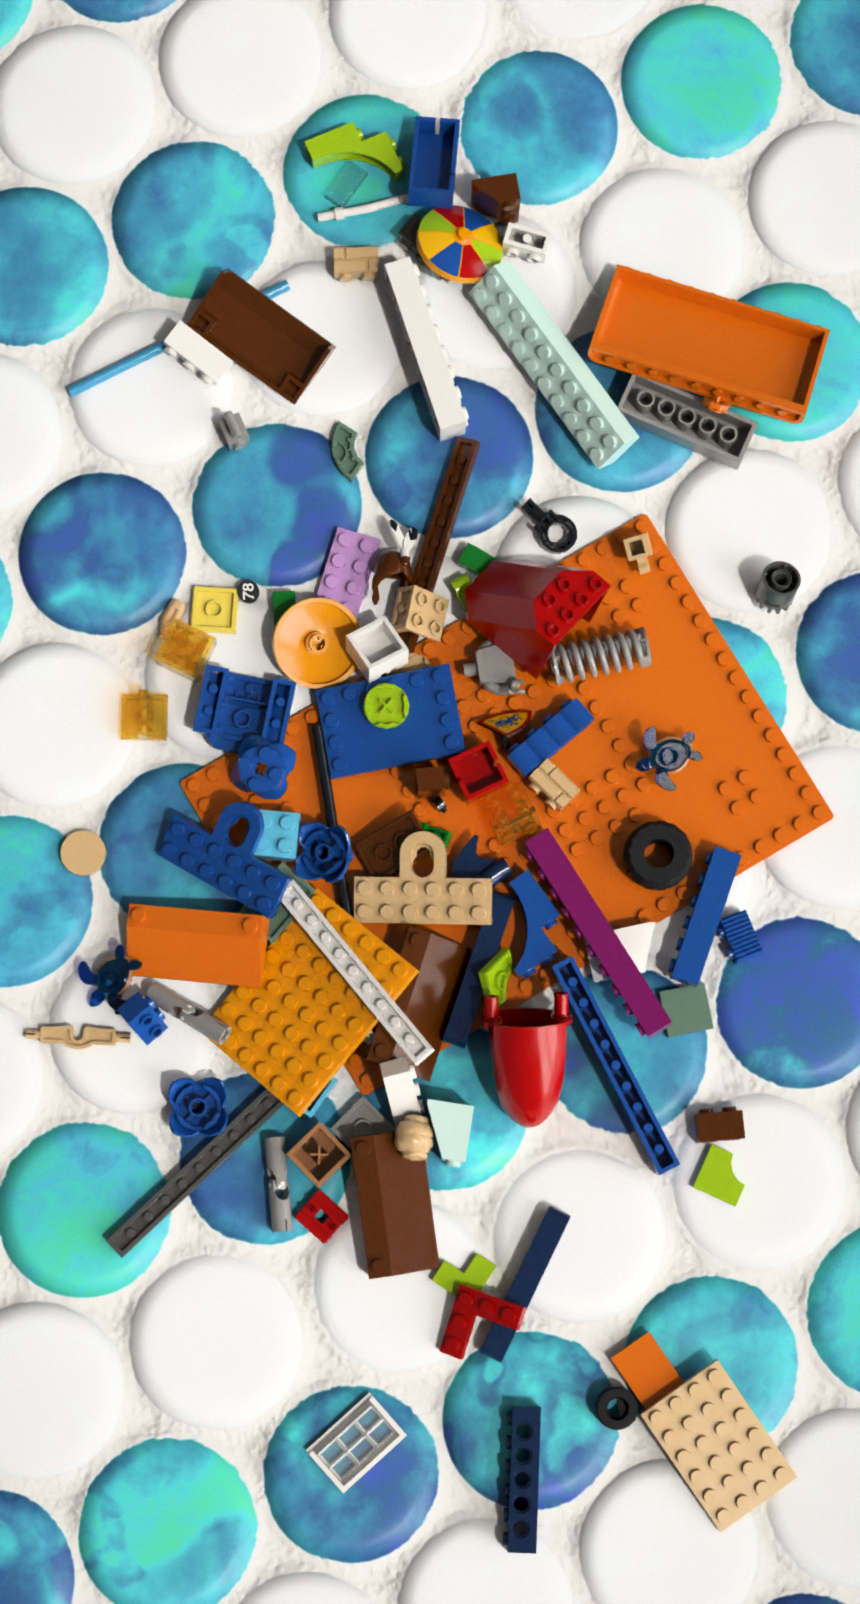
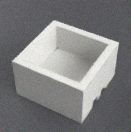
M386 616L346 635V651L368 683L377 680L384 673H390L394 668L398 669L408 664L409 649Z

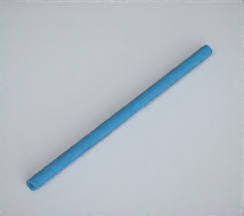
M284 280L261 292L270 299H273L291 289L288 282ZM164 340L68 386L67 389L71 397L165 352Z

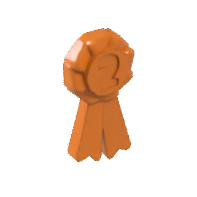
M718 395L715 399L704 397L702 405L706 409L717 413H727L728 409L732 408L731 404L721 402V396Z

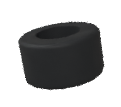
M610 1387L603 1390L597 1397L595 1413L598 1420L605 1427L613 1430H622L629 1427L635 1421L638 1414V1403L635 1396L629 1390L622 1387ZM620 1399L624 1402L626 1410L621 1417L614 1418L608 1413L607 1406L611 1400Z

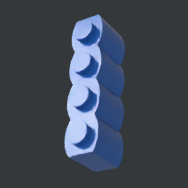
M577 698L573 701L570 699L565 701L559 707L561 711L554 716L551 713L542 721L544 725L540 729L533 728L525 735L526 741L522 744L517 742L508 750L507 760L524 779L530 776L547 758L550 759L594 721V717Z

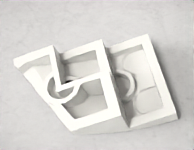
M655 922L614 930L640 973L646 972L647 957L651 950V938L656 927ZM587 951L594 982L609 980L610 977L604 978L597 967L601 964L597 957L592 958Z

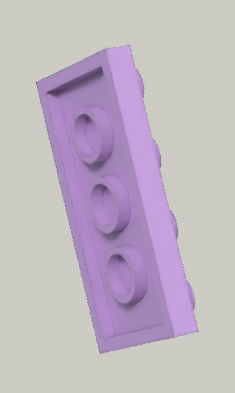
M338 527L316 598H327L342 604L357 620L381 539Z

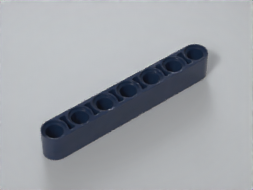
M493 891L492 925L481 926L443 1037V1042L463 1049L466 1046L483 996L478 972L498 952L515 901L513 897Z
M551 1205L549 1206L505 1297L506 1300L524 1306L527 1310L571 1215ZM493 1322L480 1353L501 1363L516 1330Z

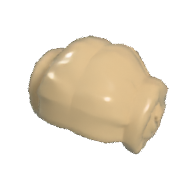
M411 1114L399 1122L395 1129L394 1144L402 1153V1157L411 1161L427 1159L428 1152L433 1148L434 1130L430 1126L429 1119L426 1116Z

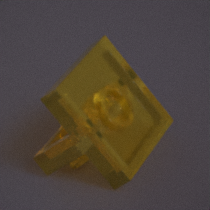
M138 689V694H122L121 740L167 741L168 694H149L148 690Z

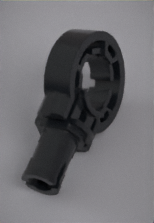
M531 498L521 507L535 521L536 525L532 529L538 534V541L544 550L552 554H562L575 544L577 529L571 519L564 515H557L551 509L548 512H544ZM560 525L565 528V531L571 529V532L567 533L566 541L555 546V548L562 547V549L552 548L554 543L548 537V530L551 526Z

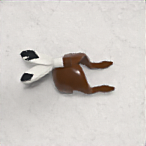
M391 519L388 522L390 533L400 552L388 551L382 553L374 562L375 575L372 579V601L374 605L378 604V585L383 579H400L399 587L411 585L412 569L409 550H411L417 540L418 533L415 527L408 529L405 536H403L398 524ZM396 591L395 594H394L393 607H394V604H395V599H396L397 591Z

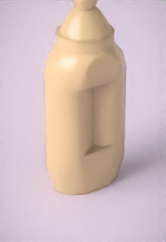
M173 599L168 604L160 619L159 639H163L164 635L170 633L177 626L186 608L183 602Z

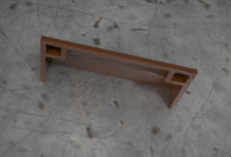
M230 269L221 271L187 323V326L219 351L294 405L336 348L327 339Z
M408 926L404 932L407 934L400 956L414 966L419 973L395 1002L435 1051L418 1066L415 1065L381 1022L378 1021L369 1052L364 1056L363 1060L379 1065V1063L406 1056L408 1064L414 1065L417 1078L430 1082L471 949L435 934Z
M395 1131L352 1136L350 1138L369 1279L440 1267L426 1160L411 1161L402 1157V1153L394 1144Z

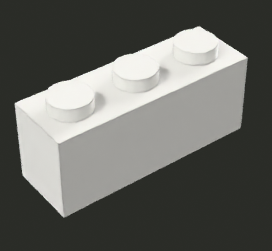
M181 320L163 343L166 346V352L173 357L178 355L184 360L183 365L191 371L196 369L202 374L200 378L209 385L214 383L217 386L234 362Z
M407 1057L379 1063L395 1128L407 1115L415 1114L419 1116L425 1113L422 1099L417 1100V1096H421L418 1082L413 1083V1079L417 1078L413 1064H408Z

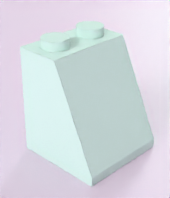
M428 1099L427 1110L441 1161H446V1166L459 1168L460 1164H465L474 1106Z

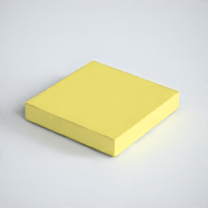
M194 586L190 631L236 634L239 599L237 589Z

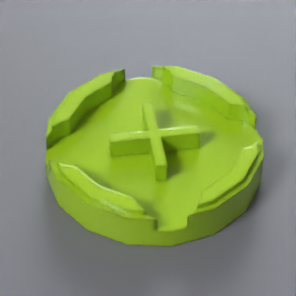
M383 683L376 685L369 691L365 697L363 707L365 716L372 724L378 728L391 729L404 722L409 713L410 704L408 696L401 688L394 684Z

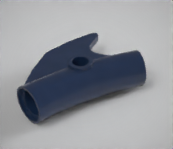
M474 835L453 862L451 878H492L493 889L500 882L511 876L512 871L503 857L498 859L480 858L476 854L478 836Z

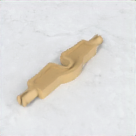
M70 1025L42 1026L40 1030L26 1029V1039H40L41 1043L64 1044L66 1047L74 1050H84L93 1045L115 1046L116 1042H131V1033H117L115 1029L85 1026L80 1040H75L74 1027Z

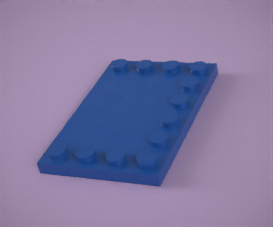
M449 663L380 677L371 683L364 680L315 690L332 780L455 756L466 751ZM383 683L394 684L401 688L408 696L410 704L409 713L404 722L391 729L378 728L372 724L365 716L363 707L365 697L369 691L376 685Z

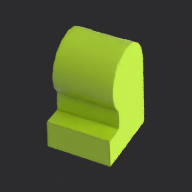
M465 573L449 582L464 612L467 611L464 590L472 584Z

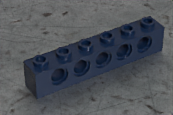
M512 1406V1411H507V1425H511V1435H506V1449H510V1459L505 1460V1473L509 1474V1483H505L504 1498H509L508 1508L504 1507L503 1522H508V1530L503 1532V1547H507L508 1553L536 1554L541 1407ZM520 1424H527L529 1426L530 1433L528 1436L519 1437L516 1430ZM526 1448L529 1451V1457L526 1461H518L516 1459L518 1449ZM520 1472L528 1475V1482L523 1486L515 1483V1476ZM518 1497H525L527 1499V1506L523 1510H518L514 1507V1501ZM518 1521H523L527 1525L526 1531L523 1534H517L513 1530L514 1524Z

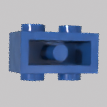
M139 992L130 997L117 1009L146 1045L150 1044L169 1028L163 1022L166 1018L149 996L143 998Z

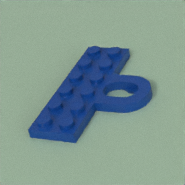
M236 802L225 807L213 832L183 815L175 813L157 852V855L268 919L274 918L291 880V877L253 856L264 832V819L259 809L248 802ZM240 818H244L248 822V834L243 844L236 846L229 839V829Z

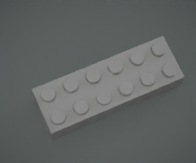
M632 374L618 405V409L629 424L738 470L758 425L757 422L729 410L727 413H717L708 410L702 405L703 399L673 386Z

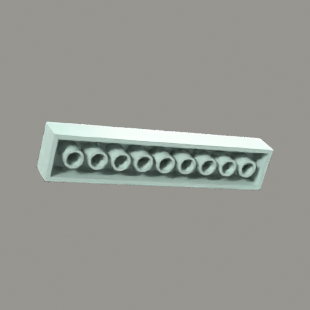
M510 260L493 265L470 290L469 294L596 468L600 469L614 463L639 438L638 434Z

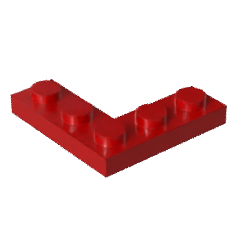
M460 1284L439 1352L457 1359H463L476 1316L516 1331L520 1330L526 1307L466 1284Z

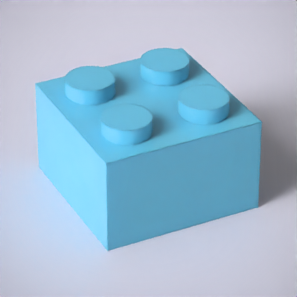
M259 809L264 819V832L253 856L261 860L295 863L299 845L300 813Z

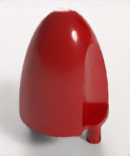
M568 992L554 993V1009L519 1008L498 1011L499 996H484L485 1015L481 1018V1025L488 1027L491 1060L499 1102L510 1119L525 1128L536 1127L542 1124L553 1112L561 1095L566 1057V1026L573 1022L572 1015L568 1010Z

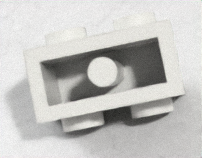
M509 222L503 240V252L509 257L517 258L519 256L526 258L527 261L534 264L539 262L545 263L552 234L543 230L525 227L522 224Z

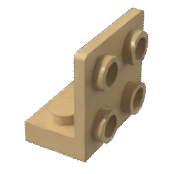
M416 585L399 587L390 623L397 633L410 631L434 642H440L449 600Z

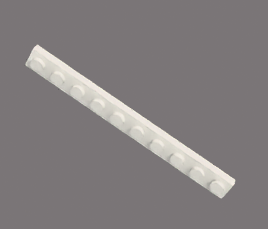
M292 879L281 902L413 1063L418 1066L435 1051L434 1048L297 882Z

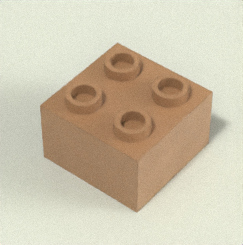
M321 1122L316 1124L286 1154L319 1189L353 1157Z

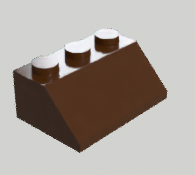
M516 173L472 180L470 199L472 210L480 213L496 226L502 225L507 227L509 222L514 224L518 222L521 197Z

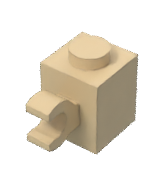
M648 532L623 539L628 561L637 560L640 574L651 571L647 557L654 553Z

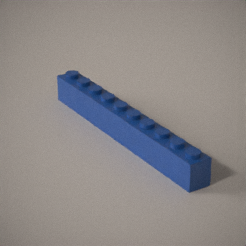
M573 956L553 965L550 970L561 991L569 993L568 1004L656 1175H661L677 1167L680 1163Z

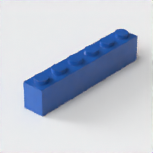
M715 846L713 852L708 851L704 864L708 865L706 872H701L697 885L701 886L698 895H693L690 907L693 908L691 916L686 915L682 927L686 929L684 937H679L675 950L679 951L677 958L671 959L668 972H671L670 979L695 988L698 986L742 855Z

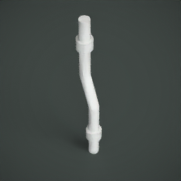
M408 194L349 208H343V206L336 207L332 211L317 213L318 221L345 220V217L370 213L408 203Z

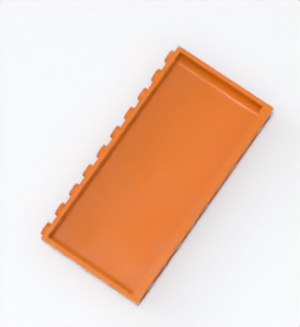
M617 264L589 346L588 357L598 364L711 399H715L718 395L721 396V402L785 422L798 424L804 420L830 330L819 325L806 323L777 312L764 310L757 306L738 302L735 299L725 298L715 293H709L692 286L683 285Z

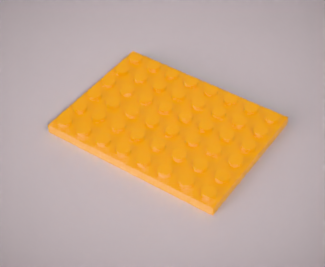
M316 888L311 901L392 999L396 1001L419 971ZM294 918L277 940L266 949L262 988L236 986L213 1013L212 1016L232 1028L229 1038L222 1045H219L210 1038L208 1039L296 1115L301 1117L379 1020Z

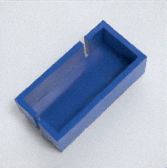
M416 116L408 189V206L453 209L460 119L440 118V131L438 135L435 134V117Z

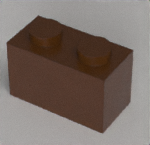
M443 766L415 769L418 799L445 796V790H449L450 784L449 774L444 772Z
M736 1106L722 1108L723 1112L713 1113V1109L699 1110V1114L694 1115L696 1142L708 1143L745 1139L743 1111H736Z

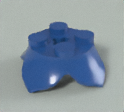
M249 735L239 747L238 760L232 768V782L241 791L256 793L264 799H280L287 790L288 783L286 778L295 766L296 752L285 744H270L262 736ZM259 762H261L262 765H267V769L265 770L266 774H262V772L259 773L257 771V768L259 767Z
M317 822L301 824L298 838L303 852L296 859L295 875L308 881L324 879L328 883H335L341 880L354 857L347 830L340 825L327 827Z
M207 1077L200 1081L181 1078L171 1082L168 1100L172 1106V1111L169 1115V1126L173 1134L185 1138L197 1134L212 1137L224 1132L228 1122V1114L225 1110L227 1090L222 1080L214 1077ZM203 1102L205 1105L202 1107L204 1111L195 1114L193 1112L195 1109L193 1107L194 1103L200 1104Z

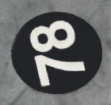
M244 580L238 585V597L245 603H253L259 597V588L253 581Z

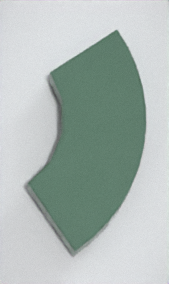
M338 421L332 436V455L341 474L352 483L364 466V462L357 456L354 449V442L358 433Z

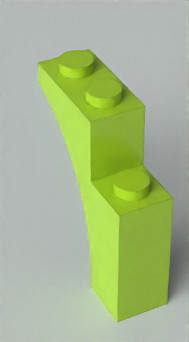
M351 122L304 141L305 151L313 169L336 161H359L378 167L395 181L403 178V170L406 169L402 157H397L395 152L397 146L393 137L389 138L386 131L364 140L361 129H356L354 123Z

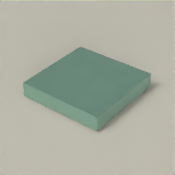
M704 983L698 984L696 988L686 986L659 991L661 1005L673 1024L666 1028L667 1037L714 1028Z

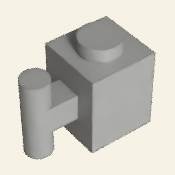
M232 411L224 413L225 418L218 420L229 450L235 449L237 451L245 448L247 443H250V438L239 412L235 414Z

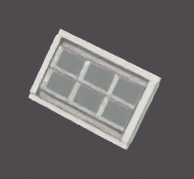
M369 1392L307 1448L306 1451L342 1493H345L407 1435Z

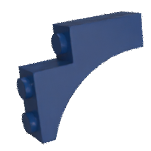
M528 870L508 884L522 908L526 923L527 934L524 953L513 971L518 979L522 977L527 979L537 972L535 968L541 963L546 966L555 959L554 954L557 952V949L542 929L546 928V930H549L558 923L556 919L559 918L560 914Z

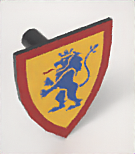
M532 711L499 713L478 721L477 724L499 734L501 749L507 750L510 749L509 737L522 731L529 725L532 719Z

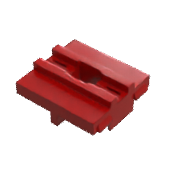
M319 1189L312 1195L308 1203L297 1212L294 1218L325 1244L332 1238L336 1230L347 1221L349 1215ZM320 1210L329 1216L323 1224L315 1218V1215Z

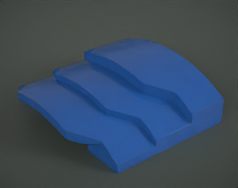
M206 665L193 731L204 734L213 749L238 754L241 743L249 735L262 736L270 744H284L297 684L294 681L278 678L270 681L230 673L227 668Z

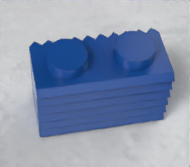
M746 909L720 919L717 931L720 938H725L728 947L725 950L730 961L734 959L735 964H738L763 953Z

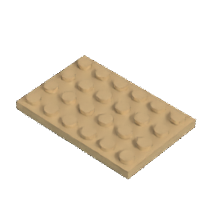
M717 1359L639 1413L720 1532L797 1478Z

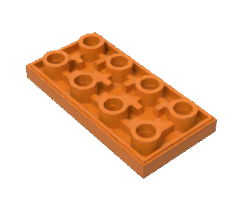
M649 1331L610 1358L644 1409L683 1383V1380Z

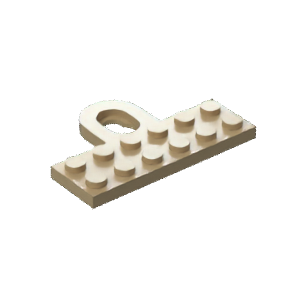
M429 831L415 832L409 835L401 845L399 877L354 876V918L360 923L492 925V878H447V850L442 839ZM422 847L429 849L430 857L434 861L433 871L427 877L418 876L413 870V861L417 857L418 850Z

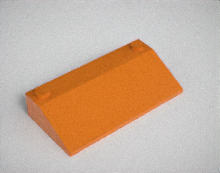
M129 904L126 926L127 956L131 957L133 962V976L262 988L270 919L263 915Z

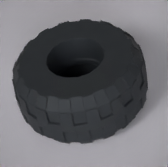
M650 821L636 828L628 837L623 851L624 865L633 881L646 889L657 891L671 888L681 882L690 870L693 856L692 846L687 835L676 825L665 821ZM651 844L664 845L671 854L670 864L663 868L651 866L645 859V848Z

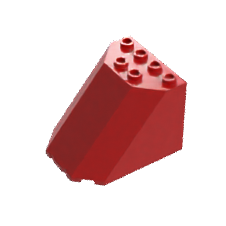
M493 560L486 570H483L473 583L464 590L467 606L466 617L472 626L537 679L559 641L582 617L587 622L593 619L611 585L592 570L525 560Z

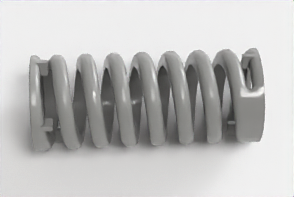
M642 626L634 630L628 629L625 632V636L620 631H617L613 635V640L609 634H603L601 642L596 636L590 638L589 644L584 638L578 640L577 646L573 641H568L565 649L558 643L549 657L555 684L565 683L564 676L561 677V672L564 669L568 682L574 681L572 656L579 678L581 680L586 679L584 653L591 676L594 678L598 676L596 651L604 675L610 674L608 649L617 673L622 671L620 647L627 669L633 670L632 644L635 650L634 656L637 657L639 666L641 668L650 667L652 664L651 653L645 628ZM560 658L564 667H560Z

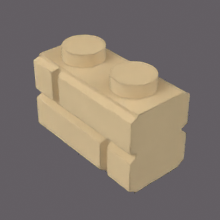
M378 246L333 248L335 279H339L340 282H350L352 278H361L362 281H373L379 277Z
M548 758L528 777L530 782L529 788L537 795L541 793L546 798L544 802L553 811L557 809L561 812L580 793V789Z

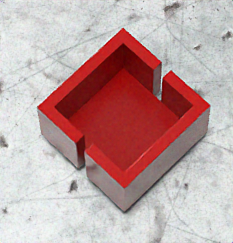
M489 740L447 760V765L455 782H458V788L467 805L509 784L501 763L497 764L498 757Z

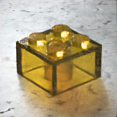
M174 619L154 659L157 665L198 683L217 645L215 637Z

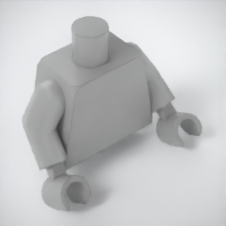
M489 639L483 642L478 647V650L475 651L476 662L463 664L464 676H478L479 686L484 687L488 692L498 696L514 693L525 694V690L519 689V686L526 682L516 679L514 660Z

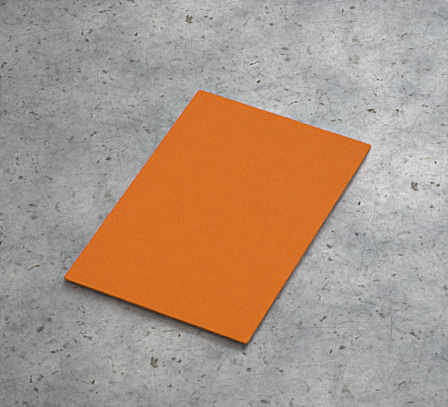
M646 514L640 515L556 565L592 570L611 585L593 619L587 622L582 617L559 641L564 649L568 641H573L577 646L578 640L584 638L589 644L590 638L596 636L601 642L603 634H609L613 640V635L617 631H620L625 636L626 630H634L643 626L650 647L652 663L650 667L641 668L639 666L638 659L634 656L633 644V670L627 669L620 647L622 671L617 673L608 649L610 674L604 675L596 651L598 676L594 678L591 676L584 653L586 679L581 680L579 678L572 656L574 681L568 682L564 669L561 672V677L564 676L565 683L556 685L554 682L549 659L537 679L514 661L516 679L526 682L519 686V689L525 690V694L514 693L498 696L479 686L478 676H464L463 664L476 662L475 651L487 640L480 636L474 629V626L467 621V617H464L443 629L440 642L426 639L416 645L414 653L428 659L432 667L450 664L465 748L469 750L489 740L498 757L497 764L501 763L509 780L508 786L467 805L458 788V782H455L447 765V758L444 761L440 758L335 780L331 779L338 825L347 830L351 841V850L354 854L353 860L349 863L346 871L353 918L354 876H371L353 844L410 810L414 811L420 822L452 833L447 847V878H451L452 864L458 854L474 835L478 836L476 854L480 858L498 859L503 857L508 864L512 875L492 889V894L495 891L515 898L498 952L502 948L510 949L514 969L523 956L527 933L522 908L508 884L526 870L531 873L560 914L559 918L556 919L558 923L549 930H546V928L542 929L557 949V952L554 954L555 959L546 966L541 963L535 968L537 972L527 979L524 977L518 979L512 971L506 987L507 1000L498 1008V1011L513 1009L557 983L550 970L553 965L573 956L579 969L590 963L584 937L581 939L578 937L573 929L576 925L572 918L567 920L561 910V907L564 906L561 900L557 899L555 901L548 890L552 886L547 879L545 881L541 879L536 871L539 868L535 860L531 862L524 852L527 849L524 842L547 828L550 830L608 923L615 930L649 922L657 924L689 905L693 895H698L701 886H698L697 882L701 872H706L708 865L704 864L707 853L708 851L713 852L715 846L742 855L735 874L736 877L829 822L834 817L816 785ZM648 532L654 553L647 557L651 571L640 574L637 560L628 561L623 539ZM560 658V667H564ZM384 673L381 675V677L389 676V673ZM363 675L351 683L364 681L366 678ZM577 698L594 717V721L549 760L580 789V793L561 812L557 809L553 811L544 802L546 798L541 793L537 795L529 788L530 782L528 777L524 779L507 760L509 749H501L500 735L478 725V721L504 712L532 711V719L529 725L522 731L509 737L511 748L517 742L522 744L526 741L525 735L533 728L540 729L544 725L542 721L551 713L554 716L561 711L559 707L568 699L573 701ZM318 703L289 718L284 744L296 752V761L293 770L286 778L288 783L287 790L280 799H264L256 793L244 792L236 787L232 782V768L238 760V754L231 752L181 781L180 785L207 830L213 832L225 807L236 802H248L260 810L300 813L301 824L317 822L327 826L311 727L321 725ZM668 736L683 738L693 745V752L689 762L681 771L674 774L658 772L648 762V754L652 746L660 739ZM259 762V767L257 768V771L259 773L262 772V774H266L265 770L267 769V765H262V763ZM443 766L444 772H448L449 790H445V796L441 797L447 805L446 813L438 812L432 804V798L418 799L415 779L416 768ZM240 818L229 829V839L236 846L242 845L248 834V822L246 819ZM650 821H665L676 825L687 835L692 846V863L687 875L677 885L660 891L649 890L636 884L628 875L623 861L624 846L630 834L639 826ZM300 843L298 845L297 857L303 852ZM651 844L645 848L644 856L651 866L663 868L670 864L671 854L664 845ZM430 853L413 863V870L418 876L427 877L433 871L434 861L430 857ZM262 860L274 868H277L283 862ZM283 862L295 872V863ZM400 871L390 877H399ZM324 879L316 881L305 880L314 889L318 888L339 905L336 882L328 883ZM361 923L399 955L407 934L404 932L408 926L435 934L471 949L461 984L482 926ZM484 995L479 1004L470 1034L483 1027L481 1025V1018L485 1015ZM375 1026V1027L372 1029V1031H373L374 1033H375V1030H376V1027H377V1026ZM362 1041L344 1064L363 1095H368L382 1087L384 1082L380 1066L363 1060L364 1056L369 1052L370 1045ZM442 1041L439 1052L451 1046L452 1044Z

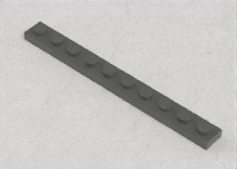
M267 1089L262 1092L225 1128L224 1132L218 1134L106 1240L107 1243L121 1258L126 1256L285 1104Z

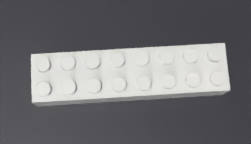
M410 256L384 264L385 282L439 441L464 435L466 426H468L467 419H469L466 407H461L460 399L462 396L458 385L454 386L453 378L455 376L452 366H447L446 358L448 355L444 344L440 345L439 337L441 335L438 325H433L432 317L434 314L430 303L426 304L425 296L427 294L424 284H419L418 276H420L418 266L416 263L412 264Z

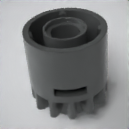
M776 561L767 565L755 590L757 594L755 601H761L759 608L762 609L766 606L768 608L767 613H771L772 609H775L776 614H780L781 609L787 611L789 606L792 605L801 584L799 571L793 565L784 561Z

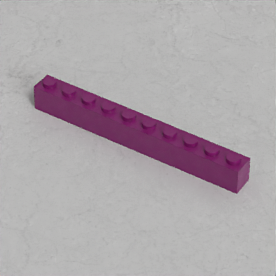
M547 828L524 842L527 847L524 850L525 854L531 862L535 860L539 868L536 871L543 881L547 879L552 886L548 890L555 901L557 899L561 900L564 905L561 907L562 912L567 920L572 918L575 922L574 931L580 939L584 937L588 945L585 948L592 958L596 956L601 963L597 967L604 978L609 976L612 980L611 989L616 997L621 995L626 1002L622 1006L629 1017L634 1015L638 1021L635 1026L641 1036L646 1034L648 1039L673 1025L671 1019L550 830Z

